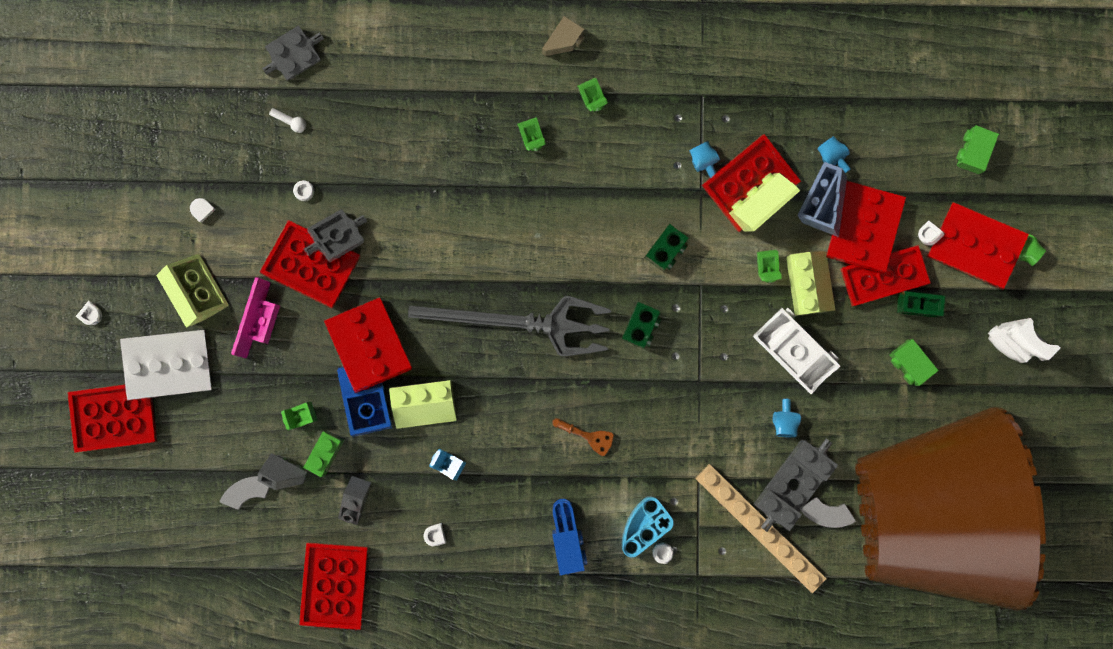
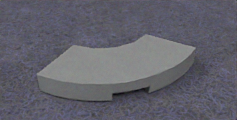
M258 476L248 477L229 487L223 494L220 503L239 510L243 503L250 498H266L270 487L257 481Z
M817 497L807 502L801 510L808 519L825 527H844L856 522L845 504L827 506Z

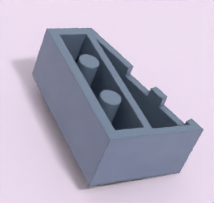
M824 162L798 213L802 223L839 237L847 176L843 168Z

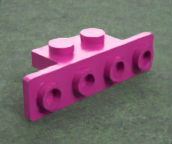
M255 278L233 345L232 355L247 358L253 340L266 344L269 343L280 305L265 301L270 287L269 281Z

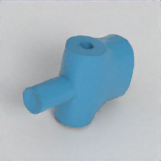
M835 136L818 147L823 162L832 165L837 164L840 168H843L845 173L851 169L844 161V158L850 152Z
M707 141L689 150L696 171L699 172L706 169L709 177H712L716 173L713 165L719 162L720 158Z
M783 399V411L774 412L773 414L776 436L797 437L801 416L799 413L791 412L790 399Z

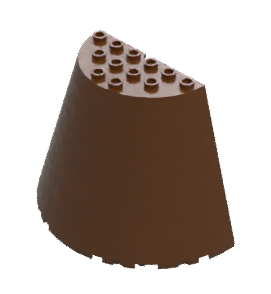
M991 407L857 459L858 463L855 464V471L860 481V484H857V492L861 496L862 504H859L860 516H864L865 524L861 525V533L865 537L866 544L863 545L864 557H867L865 574L870 581L1013 610H1025L1033 605V601H1036L1039 590L1035 589L1037 581L1043 579L1045 554H1040L1041 544H1046L1043 502L1040 486H1035V482H1033L1032 476H1037V472L1033 465L1030 449H1027L1026 445H1022L1020 437L1023 435V432L1018 423L1014 422L1013 416L1006 414L1007 410L1001 407Z

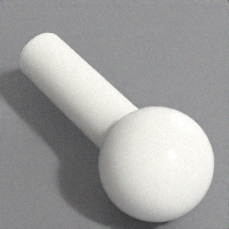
M274 108L271 109L269 115L289 124L294 132L301 133L306 129V121L303 118H293Z

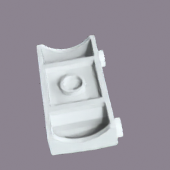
M781 308L753 337L812 394L828 376L840 367L837 363L839 358L832 351L827 353L794 320L796 315L789 308L786 310Z
M1031 318L1002 323L999 327L995 326L988 333L990 335L988 339L997 350L1019 363L1027 362L1033 356L1038 357L1041 361L1050 360L1060 349L1058 345L1047 344L1034 331Z

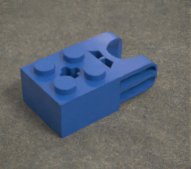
M344 367L338 368V378L350 435L356 437L391 429L392 423L383 382L355 394ZM366 407L373 410L369 417L362 414Z
M558 499L553 504L556 530H552L559 573L560 575L585 571L584 565H588L585 550L581 551L580 545L584 544L581 530L577 531L572 504L567 499Z

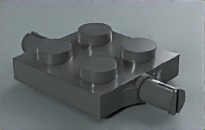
M298 25L265 46L271 55L272 62L262 69L266 75L277 69L289 81L321 61L314 45L324 40L319 32L309 39Z
M341 209L307 228L314 243L304 248L308 256L319 250L329 262H332L364 243V239L358 232L357 227L367 223V220L364 218V215L352 220Z

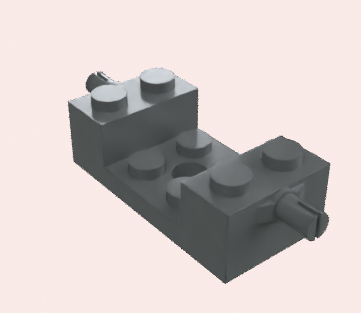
M825 439L822 445L817 448L805 440H800L753 504L768 517L762 524V529L768 532L774 523L780 524L789 531L792 529L802 515L799 512L822 481H827L838 466L826 454L833 444L832 442ZM791 479H797L799 482V487L796 490L789 488L788 484Z

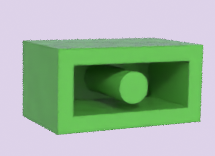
M977 125L967 130L963 141H965L964 147L959 150L956 157L958 160L957 166L976 174L984 172L999 134Z
M913 339L905 341L889 354L892 358L891 363L895 368L902 370L905 374L903 376L910 385L920 386L938 372V369Z
M323 431L303 468L320 477L326 476L344 440L328 431Z

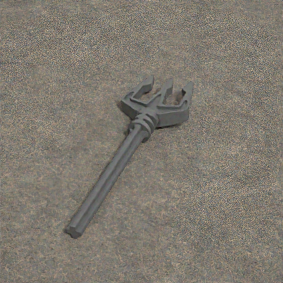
M566 295L562 297L550 314H546L545 318H541L540 313L538 317H534L533 313H530L528 316L420 306H409L408 318L518 327L527 329L528 333H531L533 329H536L537 333H539V330H544V334H548L558 355L571 356L608 350V347L597 343H592L588 348L568 347L565 345L564 340L566 333L591 331L595 334L607 332L610 329L598 324L586 325L567 319L566 313L569 306L591 308L595 314L611 313V310Z

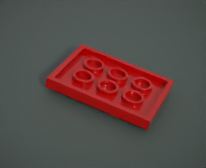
M763 134L704 182L702 187L735 229L740 232L743 229L729 214L733 210L732 206L740 199L742 201L748 197L747 192L756 186L758 188L763 184L762 179L769 173L772 175L780 173L795 186L801 181L766 135Z
M847 181L839 237L831 236L826 257L885 274L906 197Z
M953 202L940 228L944 236L932 245L927 257L1003 290L1029 234Z
M288 220L261 268L260 274L333 309L361 256L353 251H349L332 262H329L319 250L308 256L304 248L314 243L306 228Z
M380 297L324 321L355 394L412 370Z
M125 385L68 392L74 453L157 442L152 397L127 400Z
M306 543L299 625L362 629L368 547Z

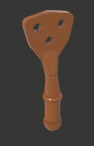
M558 418L552 421L554 427L586 439L592 449L601 456H605L612 445L614 437L612 432L596 431L589 433L581 431L574 427L573 424L571 425Z

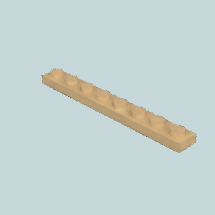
M710 464L699 473L695 479L811 593L826 580L773 526H771L768 532L762 529L761 526L766 519Z

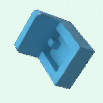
M438 449L433 455L429 466L457 481L466 462L447 451Z

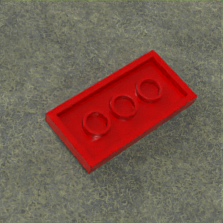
M919 245L891 253L885 274L855 265L840 268L852 307L930 284Z

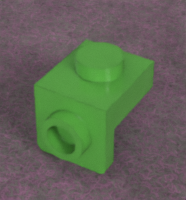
M596 78L577 86L589 111H599L608 103Z
M536 117L518 124L527 151H537L546 144Z
M778 251L757 252L758 275L760 279L767 283L782 279V274L779 271Z
M312 402L281 411L287 430L318 421Z

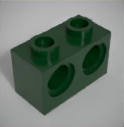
M669 223L644 258L662 272L666 268L670 270L676 263L674 257L677 253L682 254L688 247L686 241L689 238ZM671 236L678 238V246L670 245L669 238ZM657 253H665L667 255V261H658L656 257Z
M907 291L898 294L897 313L934 318L942 317L944 315L945 296Z
M637 302L621 340L641 349H644L645 346L649 347L654 337L651 335L653 327L658 328L662 318L659 316L660 311ZM649 312L652 316L651 322H643L641 314ZM634 331H642L644 339L636 341L633 338Z

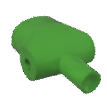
M1029 234L1018 260L1025 261L1034 266L1046 250L1040 245L1037 238Z

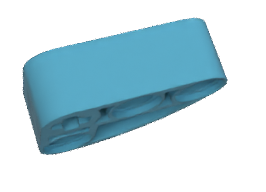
M648 496L644 498L634 508L627 520L622 537V550L628 557L638 556L673 527L672 517L655 497ZM651 500L655 501L656 509L647 511L646 503ZM660 518H668V525L666 527L658 525L661 523L659 521ZM646 529L653 532V536L649 540L642 538V533ZM629 542L637 544L634 552L626 551V545Z

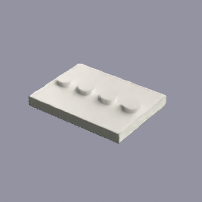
M204 330L120 339L127 400L211 390Z

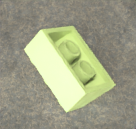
M769 173L762 179L763 184L758 188L756 186L747 192L748 197L743 201L740 199L732 206L733 210L729 214L743 231H755L800 191L798 187L780 173L773 175Z
M826 251L805 252L787 256L786 261L795 315L802 316L835 311Z
M200 254L168 264L156 275L186 328L206 320L229 306Z
M450 380L389 388L396 429L457 421L453 386Z

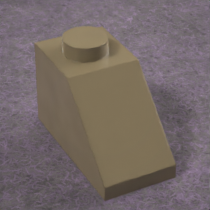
M564 16L542 48V54L549 56L573 51L576 46L580 47L585 39L583 36L584 29Z

